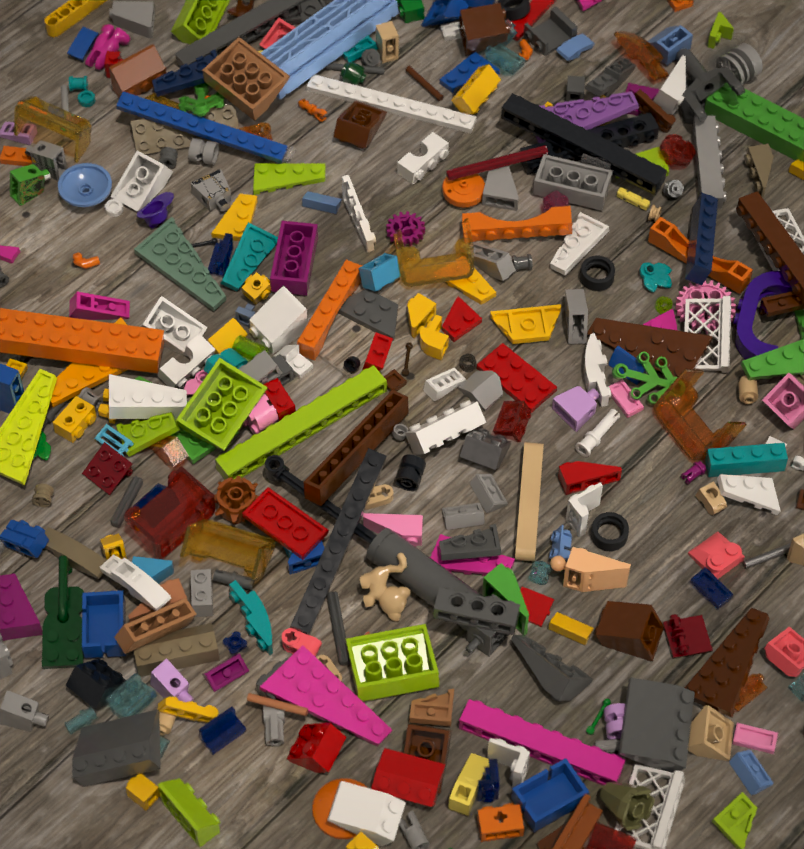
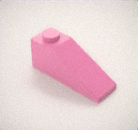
M363 513V526L379 534L382 530L390 528L413 546H422L423 515Z

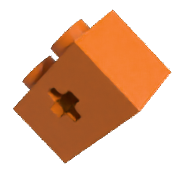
M507 803L502 807L493 808L492 806H486L478 810L477 821L481 842L522 837L524 835V823L520 804Z

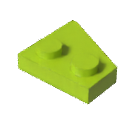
M742 792L712 822L737 849H744L757 807Z

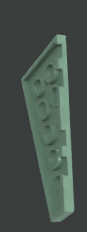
M173 217L169 218L134 248V253L212 311H215L226 301V295L216 280L212 278L207 267L203 265L201 258L190 242L186 240Z

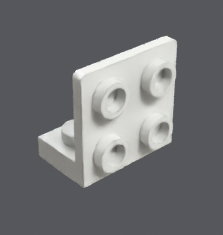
M601 483L590 485L584 492L574 494L568 500L566 522L578 537L586 534L588 511L600 505L603 488Z
M490 738L487 759L511 767L510 780H512V788L524 782L529 767L530 751H527L522 746L507 744L502 739Z

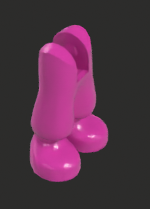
M110 24L103 25L101 34L97 37L93 49L85 61V65L93 67L95 64L97 70H102L104 68L106 52H118L119 44L128 45L130 42L129 35L120 28L114 29Z

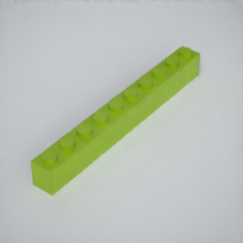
M374 365L362 370L360 374L347 379L338 387H333L328 393L318 396L308 405L301 406L291 415H286L281 421L269 425L259 434H254L247 441L237 444L227 453L220 454L215 459L216 470L224 480L230 477L235 479L237 476L243 478L263 466L269 456H280L387 391V380Z

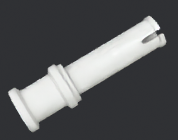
M611 409L592 431L587 432L584 436L585 438L575 445V449L580 455L588 457L591 454V450L600 444L601 437L620 418L619 413L614 416L617 413L615 409Z

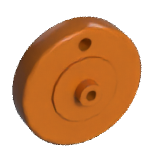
M479 174L448 180L446 176L442 185L443 196L447 202L456 207H472L482 200L485 182Z

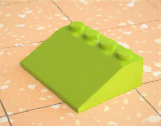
M219 358L177 417L176 422L180 428L194 437L225 451L268 387Z
M426 624L346 638L357 697L361 701L439 687V671Z

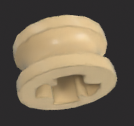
M652 205L648 220L651 221L653 219L656 222L660 217L662 207L656 208L655 205Z

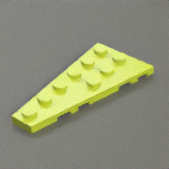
M39 369L0 427V475L22 485L26 483L55 388L57 377L54 374Z

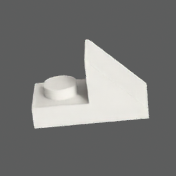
M286 345L273 356L276 357L281 354L292 367L293 374L299 379L313 369V363L299 353V345Z

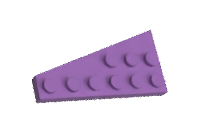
M631 91L612 94L608 98L600 99V97H593V100L589 101L581 99L556 103L555 106L545 107V105L540 107L588 130L639 108V105ZM535 136L536 139H537V141H538V143H541V142H544V141H545V140H543V139H541V138Z

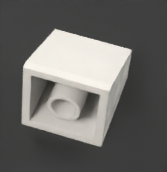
M283 286L249 320V331L254 338L257 337L260 340L264 349H268L274 354L301 336L308 324L307 309Z

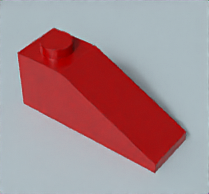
M581 461L566 462L559 466L558 478L565 495L586 490L590 485L598 483L605 485L619 481L622 469L618 466Z

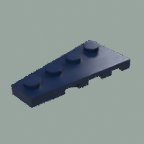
M216 50L210 51V55L206 57L200 56L196 58L194 63L189 65L186 63L180 66L181 68L175 72L170 71L152 80L156 96H162L206 83L204 82L202 70L217 57Z

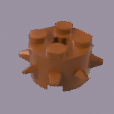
M237 476L235 479L230 477L222 482L219 481L217 494L209 496V500L218 504V510L215 515L221 514L223 518L231 521L233 524L245 521L246 519L242 516V513L259 497L255 495V488L258 484H252L245 478L241 479L240 476Z

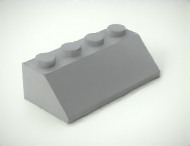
M543 154L534 180L533 194L602 211L613 170Z

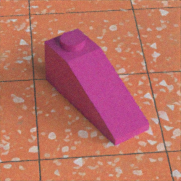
M77 291L69 302V317L85 320H114L120 317L122 319H129L130 301Z

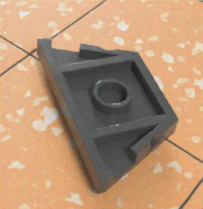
M365 289L347 298L338 311V314L369 330L391 337L393 341L395 340L398 315L397 303L369 289Z

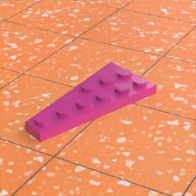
M303 645L259 687V690L271 693L282 701L285 700L291 704L308 708L309 714L323 721L331 722L336 727L345 729L355 734L356 737L377 747L393 731Z

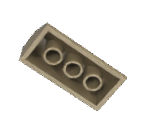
M212 623L177 630L134 650L139 677L151 675V672L166 658L176 669L220 660Z

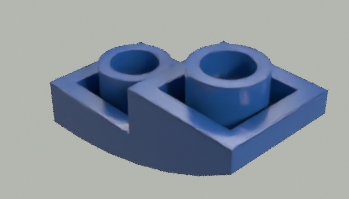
M83 27L71 44L67 54L84 62L89 50L93 48L99 33Z

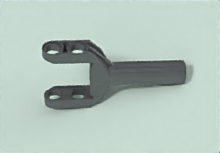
M683 48L677 52V62L682 55L686 57V73L693 81L687 89L684 99L701 122L707 118V114L703 111L698 101H702L707 96L713 94L724 86L726 82L737 96L746 92L740 81L728 67L717 68L707 72L690 49Z

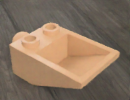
M572 547L567 562L562 556H554L550 561V566L554 571L560 572L565 570L563 586L580 592L626 587L631 566L628 563L588 552L584 548Z

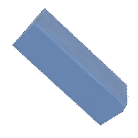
M309 191L302 198L303 207L337 214L342 199Z
M751 750L738 752L729 761L751 795L757 794L774 784Z

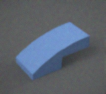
M580 34L563 43L556 51L569 61L579 58L581 52L592 49L594 42L586 35Z

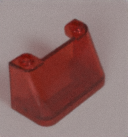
M182 466L169 474L168 486L143 508L140 509L138 506L130 507L124 514V521L157 559H165L204 525L215 512V495Z

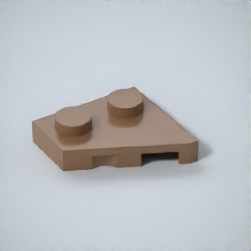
M449 689L448 693L439 696L432 694L426 698L412 700L409 723L451 726L454 689Z

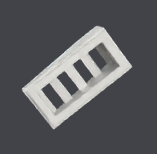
M452 368L426 380L423 390L433 401H436L460 386L466 379L455 368Z

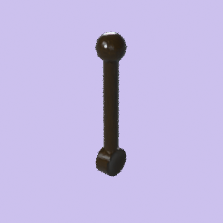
M410 342L405 345L407 351L404 369L402 370V376L404 377L409 375L408 363L410 350L413 347Z

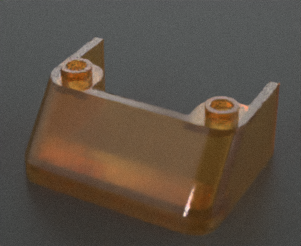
M684 369L655 403L654 414L691 460L699 461L706 458L708 449L727 447L747 424L745 422L728 421L722 428L712 433L692 408L698 400V393L693 385L703 375L704 371Z

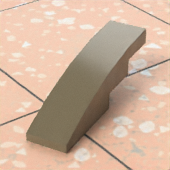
M50 527L45 530V535L49 539L45 549L52 551L55 557L59 558L61 555H66L72 568L98 579L103 575L99 567L107 561L105 558Z

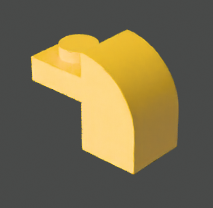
M435 314L433 320H429L427 327H420V347L426 355L442 360L449 345V335L440 333L442 316Z

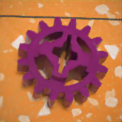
M409 211L404 215L402 212H399V216L393 214V219H388V224H386L387 237H390V242L395 241L396 246L401 243L402 247H405L406 244L412 247L413 242L419 244V239L423 240L425 222L421 221V216L416 218V213L409 215Z

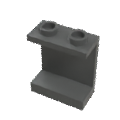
M554 7L551 9L550 19L534 28L528 23L524 24L523 36L537 51L546 56L557 50L558 47L569 39L577 36V25L560 9Z

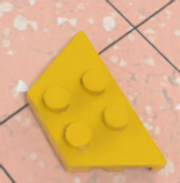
M561 304L490 311V318L512 344L548 341L551 338L561 312Z

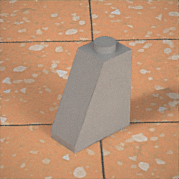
M113 1V7L109 9V16L113 18L114 26L153 39L155 21L154 2Z
M509 165L489 170L483 190L482 205L517 211L519 197Z
M584 289L565 290L568 344H587L588 308Z

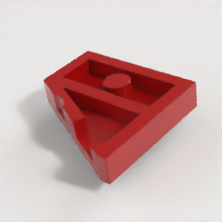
M458 296L442 325V331L455 342L481 324L482 318Z

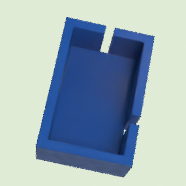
M123 590L82 593V649L84 657L99 658L103 657L105 653H107V657L126 656L114 638L122 626L126 624V602Z
M567 758L552 765L549 772L545 769L513 787L511 799L515 805L520 804L521 813L524 812V819L532 831L536 832L575 810L585 793L589 795V790Z

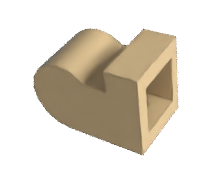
M714 481L700 488L695 495L699 502L702 501L710 515H714L727 508V503Z

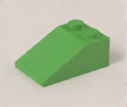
M500 563L483 577L482 595L486 597L494 594L503 601L509 600L520 604L516 629L522 635H526L529 613L514 572L509 567H505Z

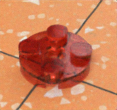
M670 134L666 136L659 146L665 162L670 166H687L695 155L692 143L682 140L683 137L680 135Z

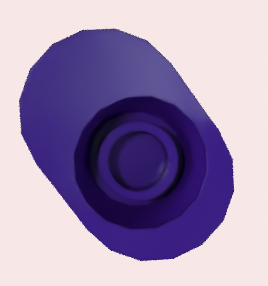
M165 192L156 196L138 211L137 217L143 218L150 228L160 225L167 219V206L172 202L174 194Z

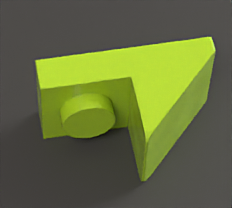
M718 12L709 35L708 47L712 49L715 48L716 42H720L721 38L731 40L734 29L721 12Z

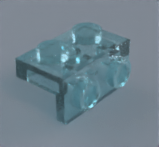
M501 44L486 48V60L511 75L515 74L525 64V58Z
M134 673L105 700L111 711L119 718L136 715L158 695L154 689L142 682L137 673Z

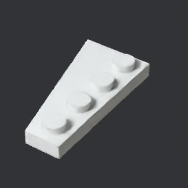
M349 175L342 176L343 201L366 251H374L375 235L370 231L369 222L365 218Z

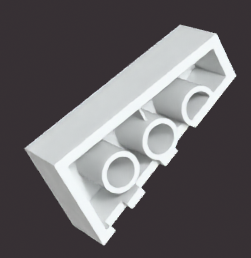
M109 374V419H149L152 416L170 412L177 419L187 405V390Z

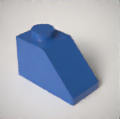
M322 541L304 560L292 553L288 560V572L290 575L317 566L325 548Z

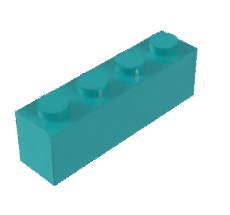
M785 443L711 448L707 450L705 464L708 477H718L720 474L744 475L785 471L788 456Z

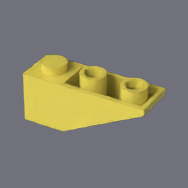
M473 753L470 754L450 795L449 809L469 816L491 762L490 759Z

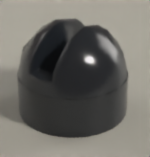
M350 356L344 361V367L349 372H355L361 365L359 358L355 356Z

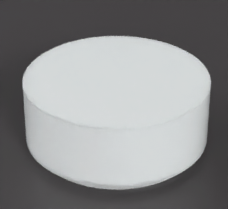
M118 199L107 201L105 204L106 214L111 217L121 215L123 212L122 202Z

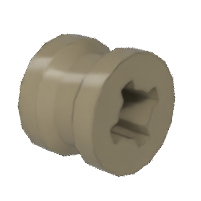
M37 484L34 489L35 495L32 497V502L40 507H49L52 503L51 496L54 494V488L47 484Z

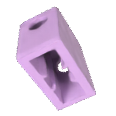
M577 386L555 396L552 409L577 432L595 414L597 405L595 400L600 395L594 388L585 392L580 386Z
M167 658L151 672L150 685L162 697H176L179 701L183 702L194 701V698L188 693V681Z

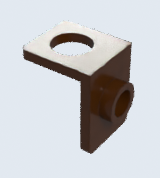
M238 0L237 6L229 9L227 13L235 17L242 16L253 9L254 0H250L249 5H245L242 0Z

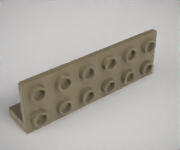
M234 104L224 105L221 108L212 107L205 116H202V118L239 129ZM148 119L131 121L136 151L145 155L159 153L165 147H171L175 150L189 148L193 138L202 139L205 143L211 141Z

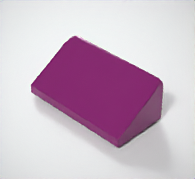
M237 653L202 673V675L215 692L249 672V669L240 653Z

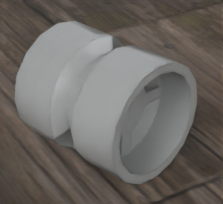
M193 138L189 147V160L194 162H201L203 160L205 164L215 165L219 144L213 141L205 143L202 139Z

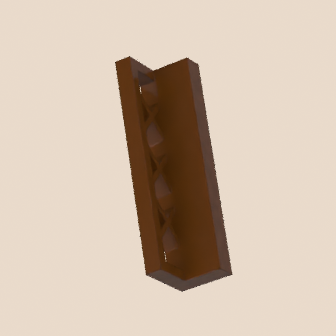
M791 291L762 298L759 313L760 315L766 314L767 317L801 310L804 309V306L798 295Z

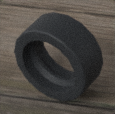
M498 0L497 2L501 4L502 9H505L506 19L504 20L508 21L525 17L531 9L529 0ZM519 4L515 7L508 8L511 5Z
M598 255L585 259L581 264V283L593 291H602L611 287L615 276L614 263L610 259ZM595 267L602 268L608 272V276L603 279H594L587 274V271Z
M605 512L594 519L591 538L598 548L604 551H616L626 544L629 535V525L622 515L615 512ZM604 524H613L618 526L622 533L619 538L611 540L602 537L598 533V529Z

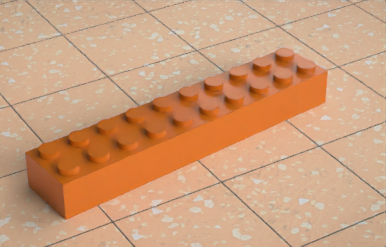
M0 308L1 353L158 374L164 347V330Z

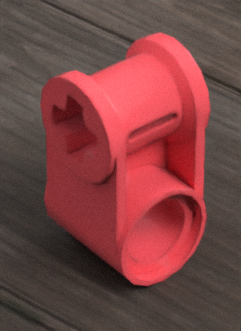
M293 628L286 629L282 633L283 649L291 654H294L303 645L316 657L322 645V642L316 637L304 634Z

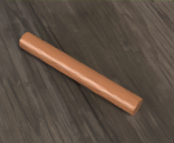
M249 693L247 696V701L302 716H307L308 708L252 693Z

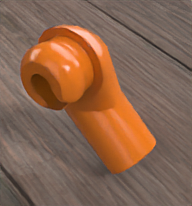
M523 39L519 42L522 52H519L518 56L520 60L527 61L532 55L533 50L528 42Z
M75 253L72 256L74 259L73 263L84 269L100 265L98 256L89 259L83 258L81 253Z

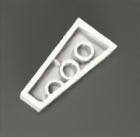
M464 401L455 410L452 407L443 411L444 415L440 417L434 415L427 418V423L420 425V423L410 426V430L405 432L413 454H426L430 449L443 445V440H453L460 436V432L467 433L486 423L478 402Z

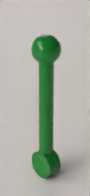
M606 698L603 700L601 710L592 725L586 729L588 735L594 734V728L604 713V708L611 705L610 699Z

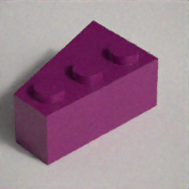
M16 574L1 575L0 634L2 640L42 635L43 631L40 622Z

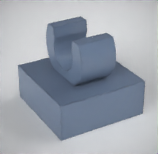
M249 303L245 308L238 306L235 311L237 322L250 328L249 320L255 315V311H253L255 306Z

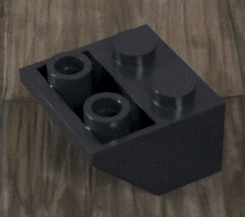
M95 659L75 665L65 686L94 709L107 706L127 686L128 681L123 678L121 673L110 668L106 661Z

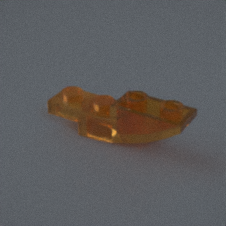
M617 31L614 33L618 43L626 50L628 57L640 59V63L648 70L652 79L655 81L666 80L669 74L660 63L664 57L652 44L634 33L627 31Z

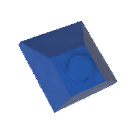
M436 0L431 5L421 25L427 27L458 20L460 10L468 9L469 5L464 0Z

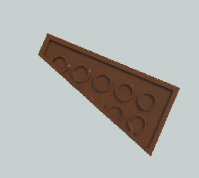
M595 318L587 332L588 336L595 333L597 340L613 349L620 346L635 358H637L639 353L647 352L650 356L649 362L652 367L661 374V370L655 366V360L659 357H665L667 359V367L673 377H679L683 381L684 386L687 384L713 339V336L602 318ZM641 355V359L645 361L646 357ZM662 360L658 361L659 365H664Z
M751 608L686 685V689L695 692V703L703 706L709 705L719 713L731 718L733 717V709L740 699L739 693L741 688L745 686L753 664L752 659L759 649L758 643L760 638L763 637L770 620L767 613Z

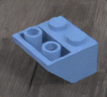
M681 25L667 27L645 42L643 47L667 66L676 59V54L679 50L683 48L691 49L693 34Z

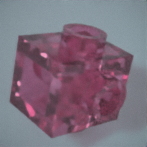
M557 190L543 198L544 213L552 207L569 206L568 197Z

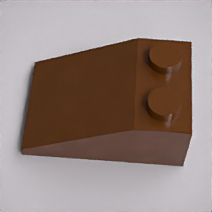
M355 100L337 118L333 137L338 138L341 142L354 144L358 148H366L375 137L387 112Z
M408 724L404 753L447 764L452 730ZM444 770V774H443V777H442V781H441V785H440V789H439V793H438V794H441L442 785H443V780H444V775H445V770Z

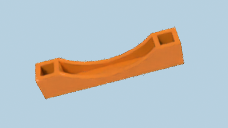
M571 206L552 207L537 217L521 221L498 220L488 217L481 212L462 213L464 242L572 234Z
M659 217L650 228L648 242L687 264L689 240L679 231L676 225ZM713 256L712 271L708 276L741 294L750 283L753 269L737 260H725Z
M345 260L297 341L299 353L302 356L314 361L316 360L338 311L347 298L356 292L362 281L359 267L362 265Z

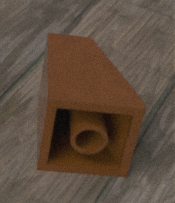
M500 3L460 10L458 27L466 56L507 41L510 28L508 24H505L506 12L505 9L501 8Z
M607 601L605 609L602 610L601 620L596 627L595 635L604 647L653 661L664 626L650 604Z

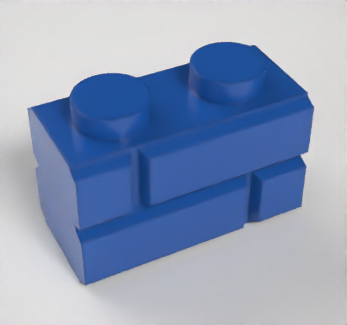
M10 520L6 529L0 535V540L7 548L34 558L39 557L42 548H45L49 542L43 528L37 525L32 527L24 520H20V522Z

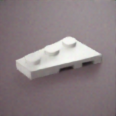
M724 474L718 476L717 481L722 496L741 503L744 501L752 503L755 508L771 510V513L775 515L781 512L772 478Z

